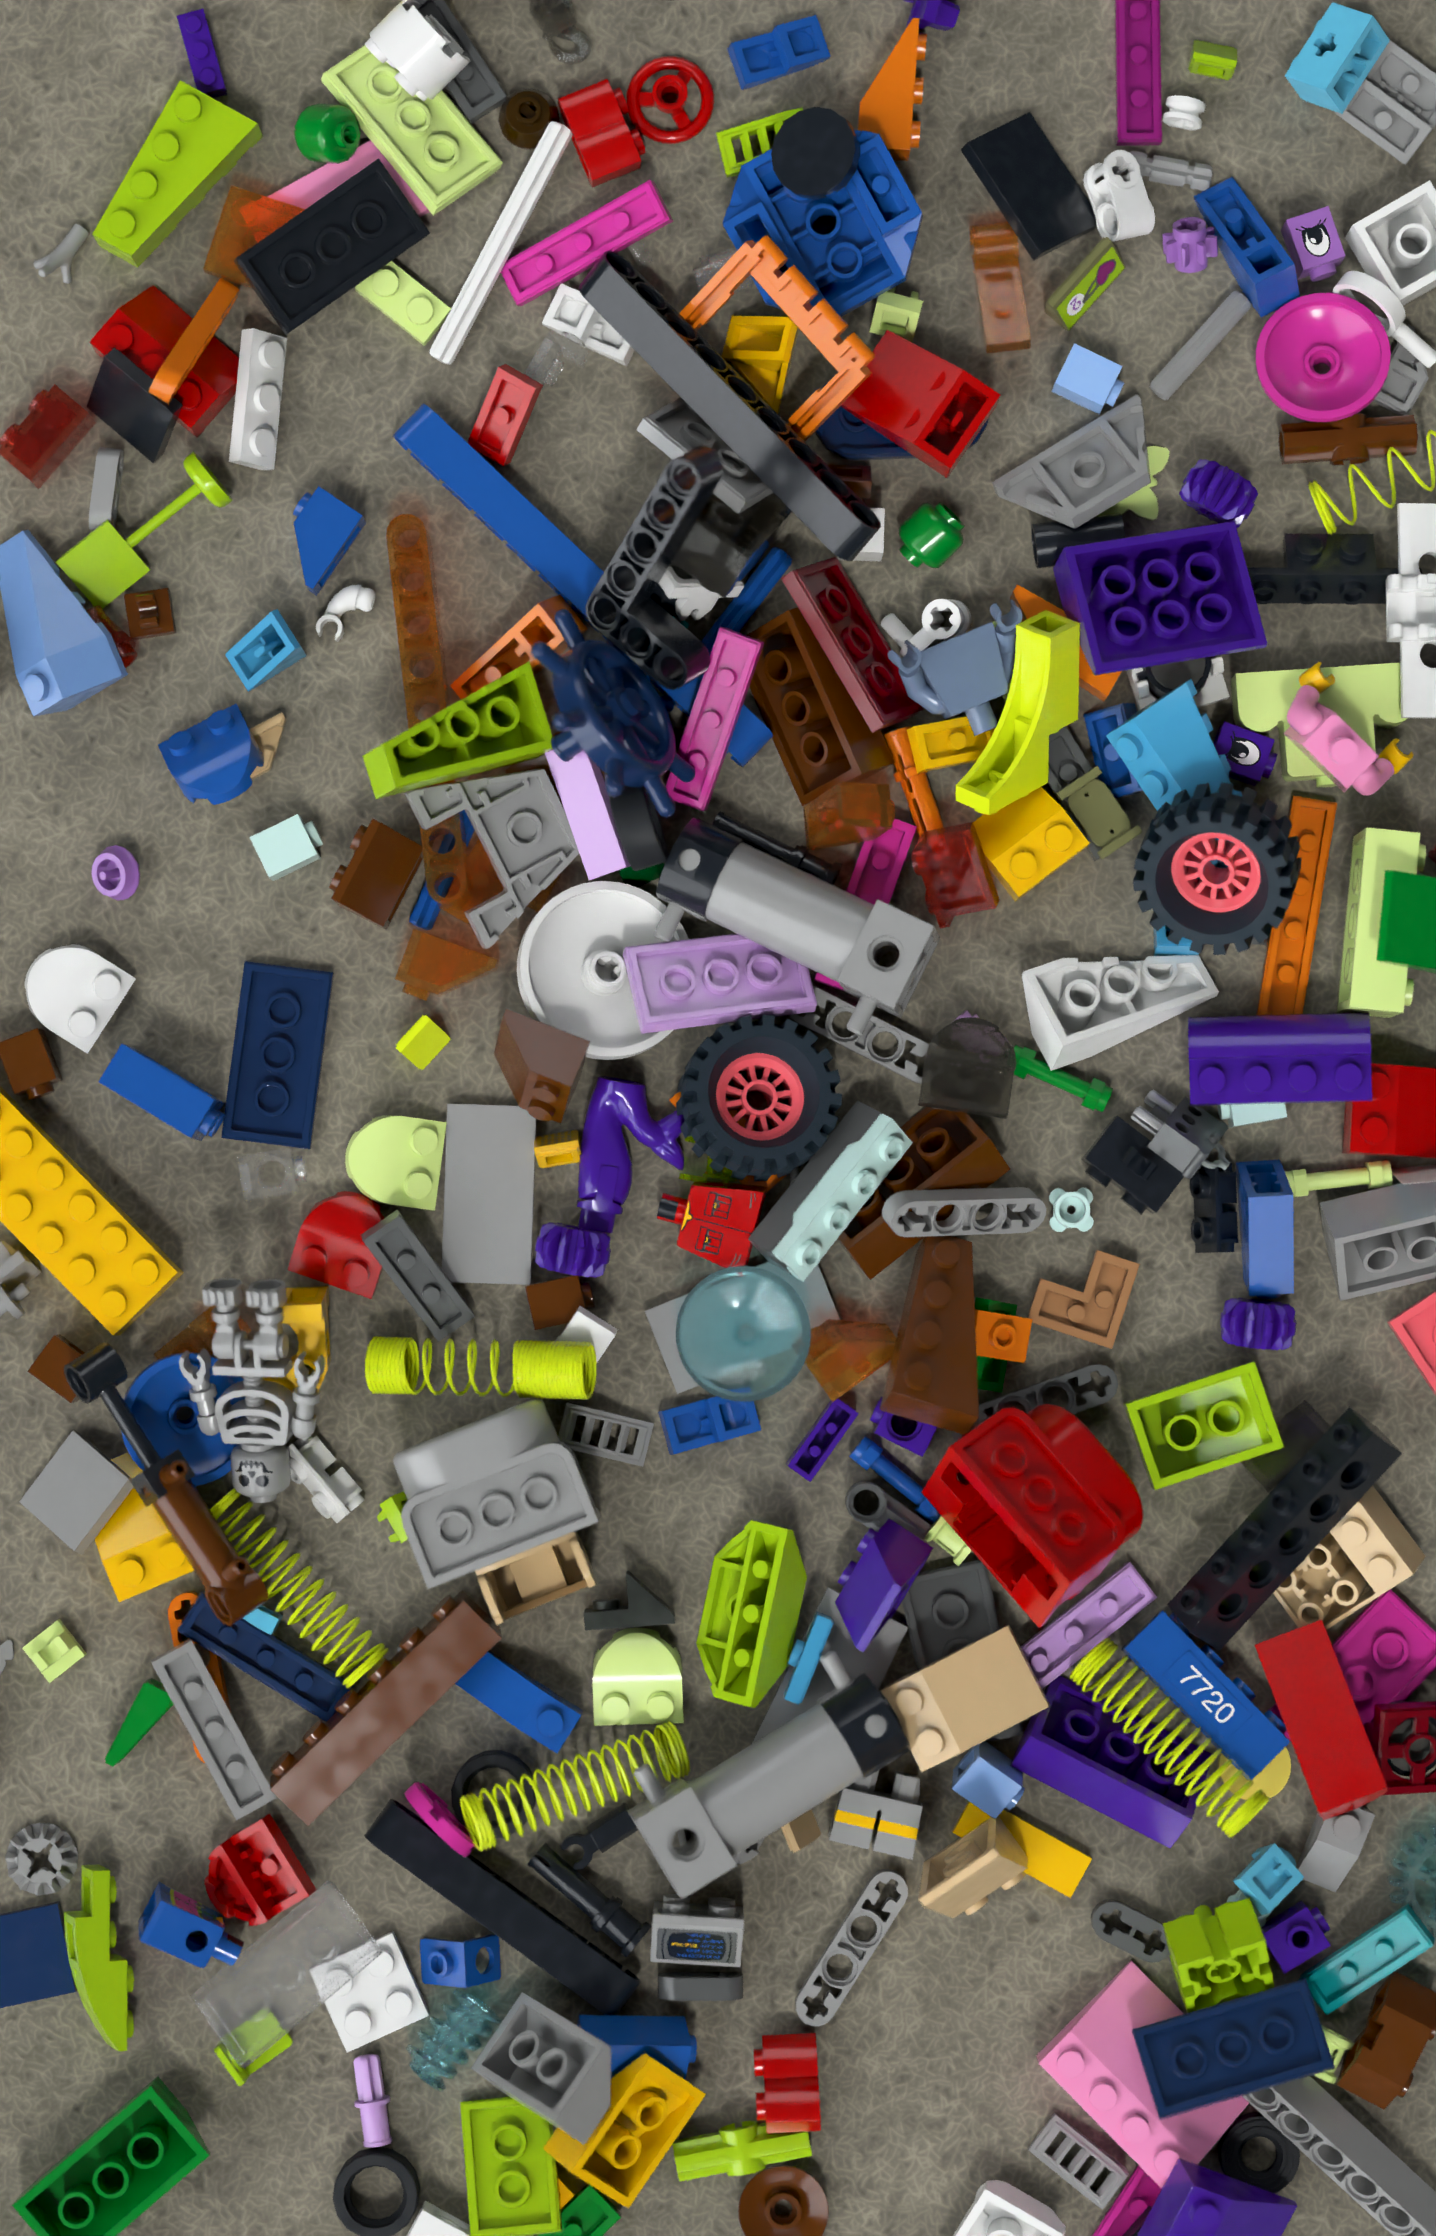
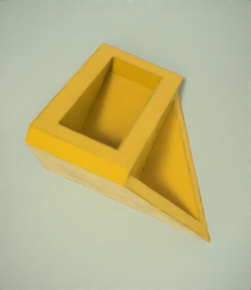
M731 316L721 357L724 360L730 361L759 396L778 414L799 328L789 317Z

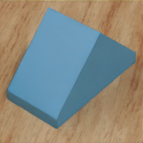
M278 609L271 611L225 654L248 692L307 656Z

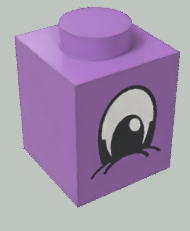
M1329 206L1287 219L1281 228V233L1289 256L1295 264L1297 279L1310 276L1311 281L1316 282L1336 274L1337 270L1335 267L1340 266L1345 258V253Z

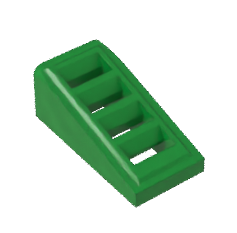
M151 1678L143 1683L104 1759L106 1764L113 1767L120 1763L174 1705L161 1682Z

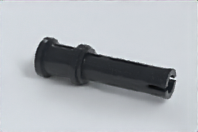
M721 811L717 814L712 824L743 839L746 844L832 885L835 884L842 868V864L837 861L831 864L810 854L809 848L804 845H797L793 848L725 815Z
M545 1842L537 1853L550 1863V1866L536 1855L533 1856L527 1866L532 1867L592 1919L590 1922L593 1926L592 1929L595 1932L602 1931L622 1948L621 1954L626 1958L652 1926L647 1922L642 1924L622 1907L623 1901L620 1898L612 1896L609 1899Z

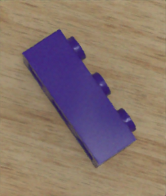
M204 9L178 15L177 20L197 90L212 98L228 95Z
M833 1396L785 1464L811 1482L859 1413Z

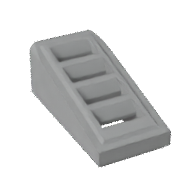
M567 1402L558 1438L560 1442H564L574 1451L643 1467L654 1423ZM578 1415L587 1416L581 1441L572 1439ZM595 1419L604 1421L598 1446L589 1444ZM613 1423L622 1425L615 1450L607 1448ZM630 1427L639 1429L633 1455L624 1453Z
M1056 2113L1051 2116L1028 2147V2151L1101 2209L1107 2205L1129 2174L1123 2164ZM1062 2131L1067 2136L1051 2156L1046 2152V2149L1058 2133ZM1077 2143L1081 2148L1066 2167L1061 2161L1073 2145ZM1092 2155L1096 2160L1085 2175L1080 2178L1076 2173L1087 2158ZM1104 2167H1106L1111 2172L1096 2190L1091 2185Z

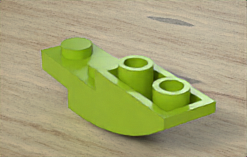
M99 1864L81 1865V1910L64 1911L68 1960L75 1986L95 2028L109 2046L118 2052L127 2051V2038H132L134 2033L133 2014L131 2010H127V1993L133 1991L134 1973L132 1966L128 1965L127 1959L118 1954H110V1948H115L116 1926L114 1921H110V1903H115L117 1894L116 1880L114 1876H110L109 1869Z

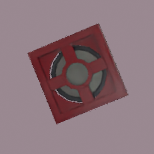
M1399 1700L1388 1704H1375L1373 1719L1371 1722L1363 1724L1388 1788L1387 1792L1383 1795L1436 1792V1768L1425 1776V1773L1436 1765V1701L1411 1702ZM1399 1775L1409 1776V1779L1402 1778Z

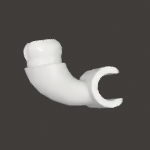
M350 585L335 594L329 602L324 616L316 624V631L319 637H321L323 626L327 622H335L338 625L335 641L338 642L342 639L344 635V626L340 621L342 614L350 610H356V608L365 612L372 610L376 596L375 592L370 588L362 587V585Z

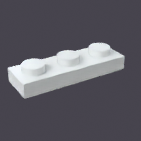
M255 328L242 330L229 462L259 470H274L287 338Z

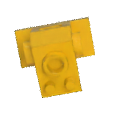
M329 1287L286 1288L287 1302L281 1307L284 1314V1319L281 1323L289 1325L296 1333L299 1342L298 1352L289 1358L292 1359V1368L285 1377L262 1378L266 1381L281 1384L293 1393L294 1388L298 1387L297 1378L294 1375V1364L299 1355L305 1351L306 1356L303 1360L304 1364L311 1367L309 1369L310 1375L313 1370H316L314 1362L323 1354L325 1368L319 1377L316 1387L319 1390L331 1362L328 1318Z

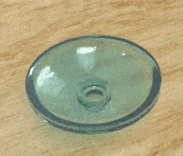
M729 1267L714 1272L701 1280L684 1300L676 1323L677 1349L688 1374L706 1391L731 1401L760 1400L784 1389L802 1369L811 1344L810 1318L799 1294L780 1276L757 1267ZM744 1325H750L754 1329L755 1335L750 1342H744L739 1337V1330Z

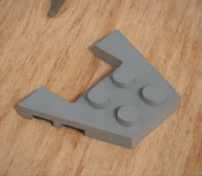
M538 768L423 787L404 792L421 828L425 830L465 810L503 886L501 893L464 912L481 947L484 949L493 946L499 939L498 936L515 918L518 919L524 913L525 907L542 889L545 890L579 854L565 810L545 769Z

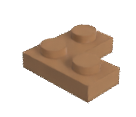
M1096 1250L1082 1292L1040 1278L1027 1318L1032 1319L1034 1324L1112 1349L1140 1264Z

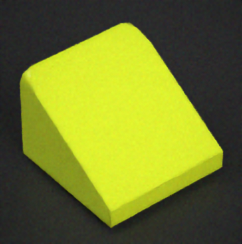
M422 1015L398 1041L396 1049L418 1069L424 1070L451 1039L427 1015Z

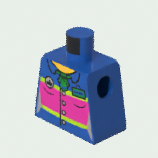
M158 1882L138 1920L139 1941L200 1968H205L211 1956L233 1966L244 1945V1941L224 1932L223 1915L161 1882ZM193 1931H203V1933L200 1936H189V1934Z

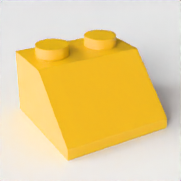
M1042 787L1001 808L996 813L991 815L983 814L961 831L1015 902L1090 844L1063 807Z

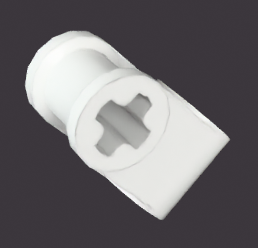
M1116 150L1108 154L1103 163H1097L1089 167L1083 179L1084 188L1089 196L1100 236L1102 238L1108 237L1114 242L1150 234L1155 225V213L1148 198L1140 173V166L1136 158L1125 150ZM1128 170V173L1121 177L1120 174ZM1102 176L1104 179L1096 184V179Z

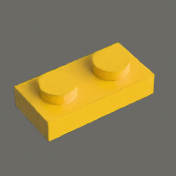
M967 716L913 726L907 729L917 773L976 762L989 742L995 728L974 736Z

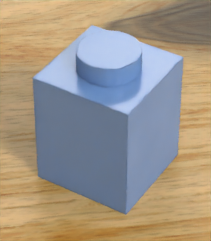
M986 1741L972 1747L953 1769L952 1789L994 1819L999 1816L1005 1807L1011 1810L1022 1797L1025 1788L1022 1786L1023 1772L1010 1766L1012 1759Z

